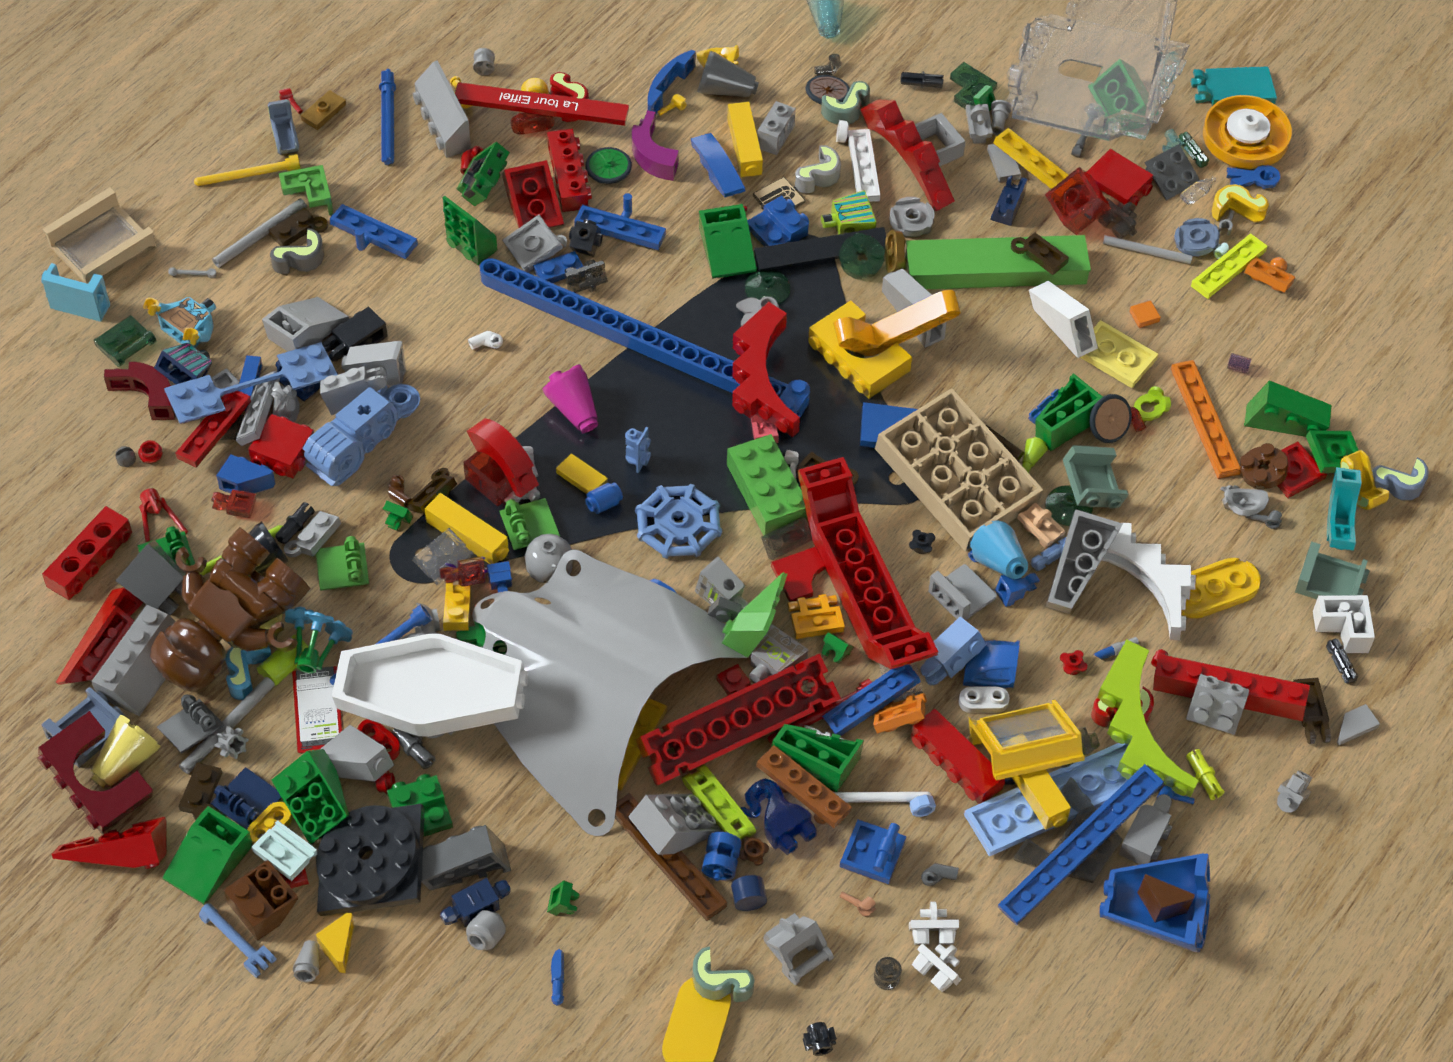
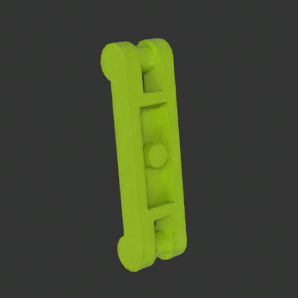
M705 764L699 766L695 773H688L682 777L686 788L699 798L703 807L715 818L716 823L723 832L733 834L740 840L746 836L751 837L756 834V829L752 822ZM701 780L705 781V783L699 785L698 783ZM739 823L741 826L738 830L733 828V825Z

